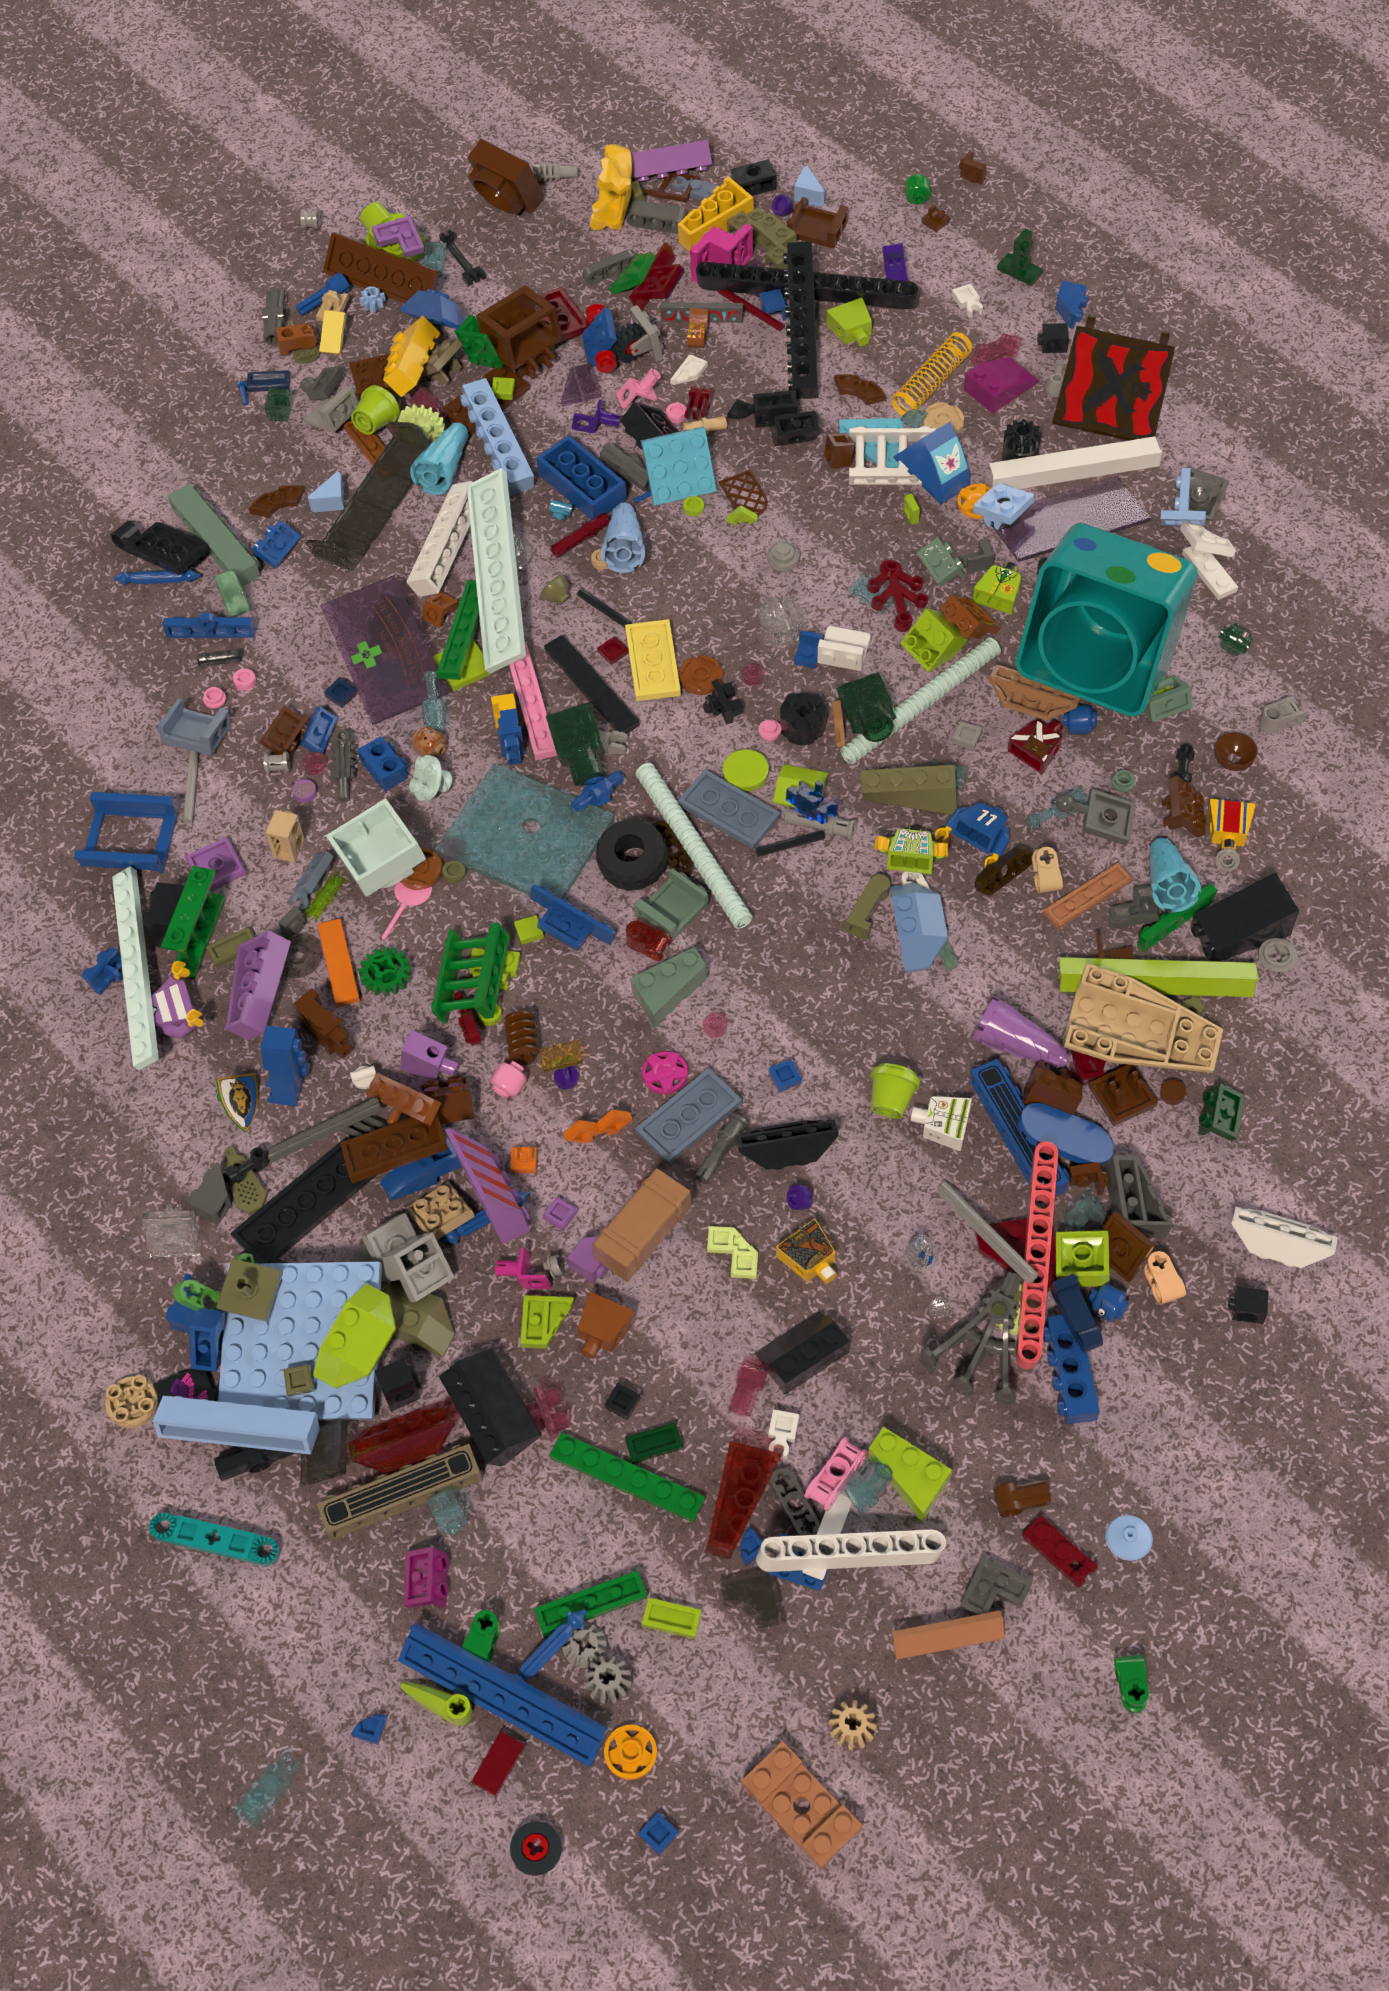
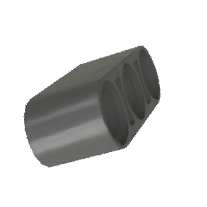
M636 200L632 203L626 220L632 227L678 234V223L688 214L685 209L679 206Z

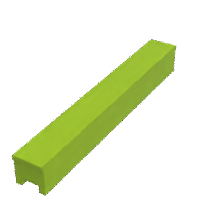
M1059 957L1060 992H1076L1086 963L1134 978L1162 995L1254 997L1256 982H1258L1256 963Z

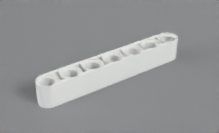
M937 1530L769 1537L762 1542L756 1556V1562L760 1569L767 1572L932 1564L939 1559L946 1546V1539ZM926 1544L933 1545L936 1550L928 1548ZM900 1545L906 1546L909 1551L903 1550ZM873 1546L881 1548L883 1552L876 1551ZM846 1548L854 1549L856 1554L850 1553ZM819 1549L827 1550L830 1555L821 1553ZM793 1550H798L803 1556L795 1555ZM765 1552H772L776 1557H769Z

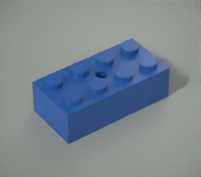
M570 435L536 457L538 475L591 520L602 512L604 514L609 513L617 505L627 500L625 482Z

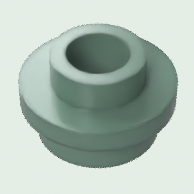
M1120 770L1113 776L1112 786L1119 792H1129L1135 786V778L1130 771Z

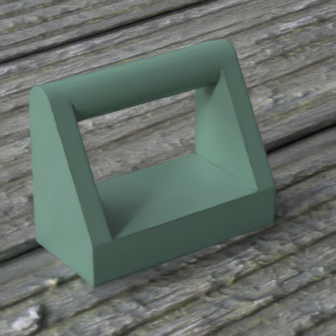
M1175 675L1163 679L1156 691L1168 686H1173L1174 689L1152 696L1144 710L1148 719L1151 722H1155L1193 708L1191 687Z

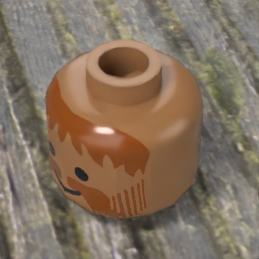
M432 727L420 728L412 737L413 749L421 756L441 757L446 752L445 736Z

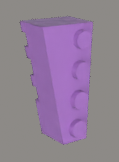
M268 930L238 945L225 1030L246 1040H251L264 1034L291 941Z

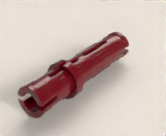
M602 512L589 522L585 521L582 523V526L550 546L552 554L559 558L589 537L593 538L596 535L595 533L609 525L610 521L607 515Z

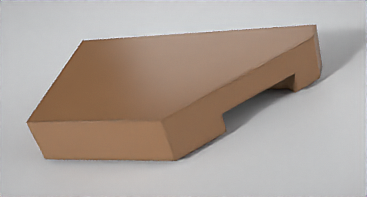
M837 700L831 703L836 747L842 748L846 746L841 702Z

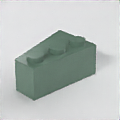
M694 947L631 978L632 993L654 1028L660 1024V1021L669 1013L671 1014L684 998H688L707 980L706 964Z

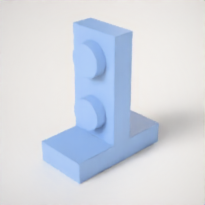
M1182 468L1181 475H1177L1176 489H1180V497L1175 498V510L1179 511L1161 510V525L1181 526L1182 522L1205 526L1206 511H1189L1191 468Z

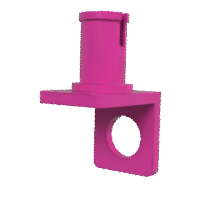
M521 1247L518 1261L497 1260L495 1263L499 1265L495 1266L497 1277L517 1276L516 1279L522 1288L551 1289V1283L545 1275H529L531 1256L525 1247ZM531 1281H539L542 1283H533Z

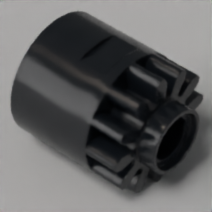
M1022 419L1021 422L1013 420V426L1008 424L1006 431H1004L1002 461L1039 455L1042 435L1039 432L1040 427H1033L1034 422L1030 421L1028 423L1025 422V419Z

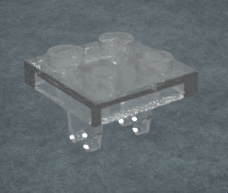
M168 1204L163 1212H143L142 1223L150 1257L201 1256L202 1245L195 1211H182L181 1204H177L176 1208L172 1209L171 1205Z

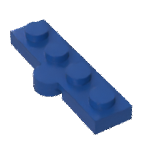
M203 612L199 617L163 618V628L167 638L255 637V627L252 618H216L214 614L209 612Z

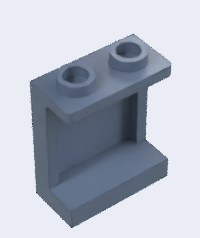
M178 698L175 704L170 706L165 718L160 720L158 724L161 743L211 756L230 728L229 710L220 708L215 716L185 709L183 699Z

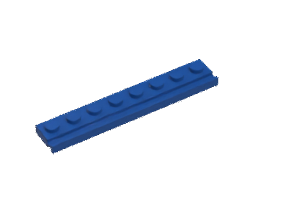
M417 1623L411 1626L409 1636H407L398 1658L399 1662L449 1690L466 1696L469 1701L589 1767L595 1763L608 1727Z

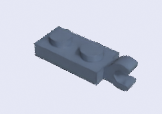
M328 851L314 855L293 889L295 893L289 897V904L295 903L298 899L300 902L298 909L300 911L308 907L307 895L314 893L318 889L320 878L331 867L330 862L334 857Z

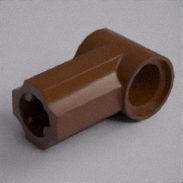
M1045 1480L1022 1485L1005 1483L993 1489L1000 1517H1010V1514L1015 1516L1022 1513L1023 1510L1051 1504L1050 1491Z

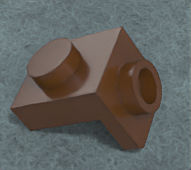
M969 151L960 160V177L971 182L983 184L986 177V165L974 161L973 152Z

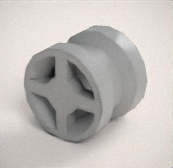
M301 209L300 221L302 229H308L309 227L319 229L320 213L318 209H313L312 211Z

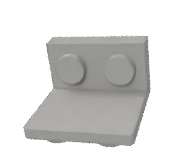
M346 385L335 396L330 394L327 399L323 400L303 419L304 422L334 433L351 417L352 412L359 403L353 388Z

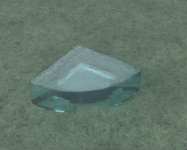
M913 409L906 412L900 421L910 428H919L923 424L928 412Z

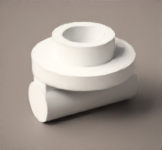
M361 1066L354 1072H350L353 1084L359 1089H368L376 1074L374 1066Z

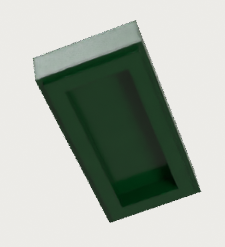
M676 1422L625 1437L632 1464L683 1449Z

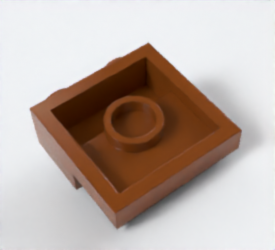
M951 594L940 608L945 618L950 623L956 624L959 632L968 639L970 637L980 639L987 632L996 634L1001 629V626L973 599Z

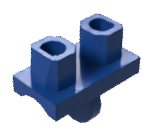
M111 947L108 951H101L97 956L96 961L98 963L93 969L86 968L82 973L83 979L99 995L106 990L113 980L119 983L123 979V976L120 974L122 971L121 956L114 947Z

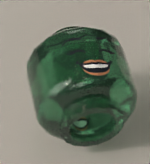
M1232 623L1229 628L1224 626L1218 636L1221 639L1219 646L1233 656L1244 655L1253 641L1251 638L1252 633L1238 623Z

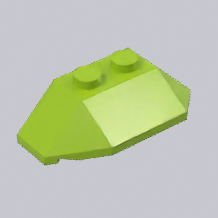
M366 1283L346 1301L319 1348L313 1373L314 1377L338 1389L343 1387V1385L370 1376L396 1331L391 1300L388 1294Z

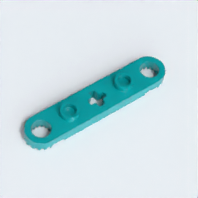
M161 1512L153 1516L149 1524V1531L157 1541L261 1566L273 1564L278 1559L280 1553L279 1546L271 1537L184 1516ZM169 1521L170 1527L167 1532H164V1534L156 1532V1527L160 1522ZM217 1533L220 1541H215L211 1545L208 1537H213ZM264 1545H270L273 1550L272 1554L266 1558L259 1557V1549Z

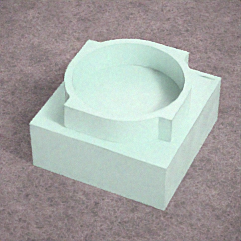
M386 798L326 835L334 851L366 897L380 888H387L399 883L414 873L413 867L426 860L418 843Z

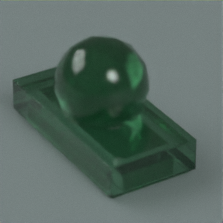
M235 569L213 577L230 618L252 610L245 589Z

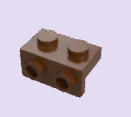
M283 706L259 743L277 755L283 754L286 751L291 753L298 743L295 740L297 735L303 736L308 727L306 722L310 716L305 714L302 718Z

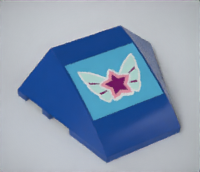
M951 422L946 423L893 456L897 462L901 461L908 468L907 472L910 475L914 474L922 482V487L940 505L960 493L962 488L970 485L967 461Z

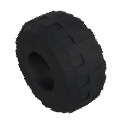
M626 819L613 824L603 832L598 840L596 860L604 878L614 887L626 891L641 890L655 883L665 871L668 860L666 844L660 832L652 824L640 819ZM640 848L643 850L641 856L634 861L626 862L620 860L623 853L629 849Z

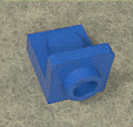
M806 631L800 632L799 645L794 658L795 665L816 669L818 644L820 639L822 640L821 634Z

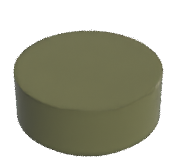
M457 860L445 863L442 868L443 878L451 884L463 881L466 876L464 864Z

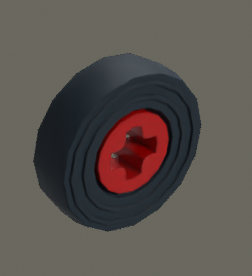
M539 1821L526 1823L518 1828L513 1835L510 1844L511 1859L523 1873L532 1876L546 1874L560 1860L562 1851L560 1837L556 1830L547 1823ZM540 1841V1846L543 1849L542 1853L537 1852L535 1856L531 1855L529 1845Z

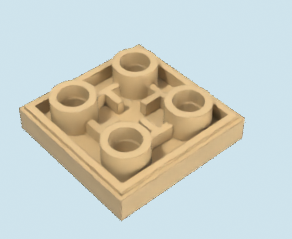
M449 1181L406 1207L408 1214L424 1234L433 1232L436 1240L475 1217L473 1211Z

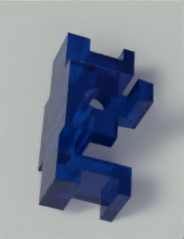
M800 781L798 787L793 788L791 786L786 790V801L796 807L795 810L810 821L816 820L824 824L830 815L833 817L837 816L838 804L832 800L819 807V803L824 801V797L821 795L823 783L820 781L815 782L814 789Z

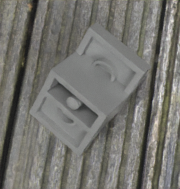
M406 1213L397 1215L362 1236L373 1262L382 1263L381 1278L383 1282L400 1280L411 1303L417 1302L455 1278L433 1232L416 1235Z

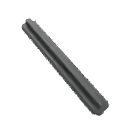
M373 1098L266 1149L267 1157L271 1162H275L380 1112L382 1106L377 1098Z

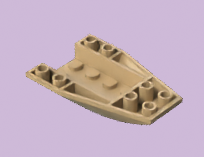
M1086 963L1073 999L1063 1037V1046L1111 1063L1213 1073L1223 1029L1134 978Z

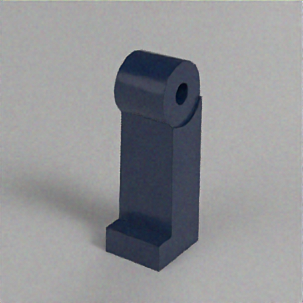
M1074 1273L1053 1281L1051 1294L1075 1342H1077L1082 1352L1085 1353L1103 1346V1338L1078 1287L1079 1282Z

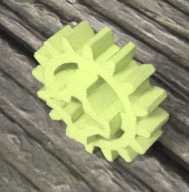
M413 404L412 409L406 406L405 411L401 410L398 419L399 431H404V436L409 435L411 441L418 439V442L425 440L426 443H429L430 440L435 441L443 432L445 426L443 423L444 419L439 417V412L433 413L431 407L425 409L424 405H421L418 408Z

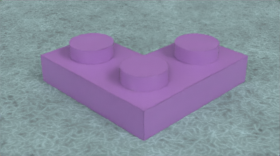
M411 216L372 226V233L378 247L398 242L405 258L424 252V246Z

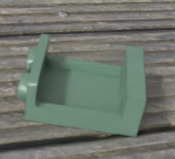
M672 868L669 871V879L646 902L640 899L634 905L635 917L672 943L708 906V893L701 885H695L684 873L677 872Z

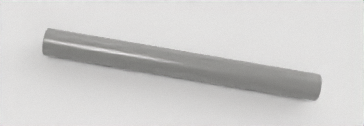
M191 750L189 751L183 817L185 824L193 822L199 752Z

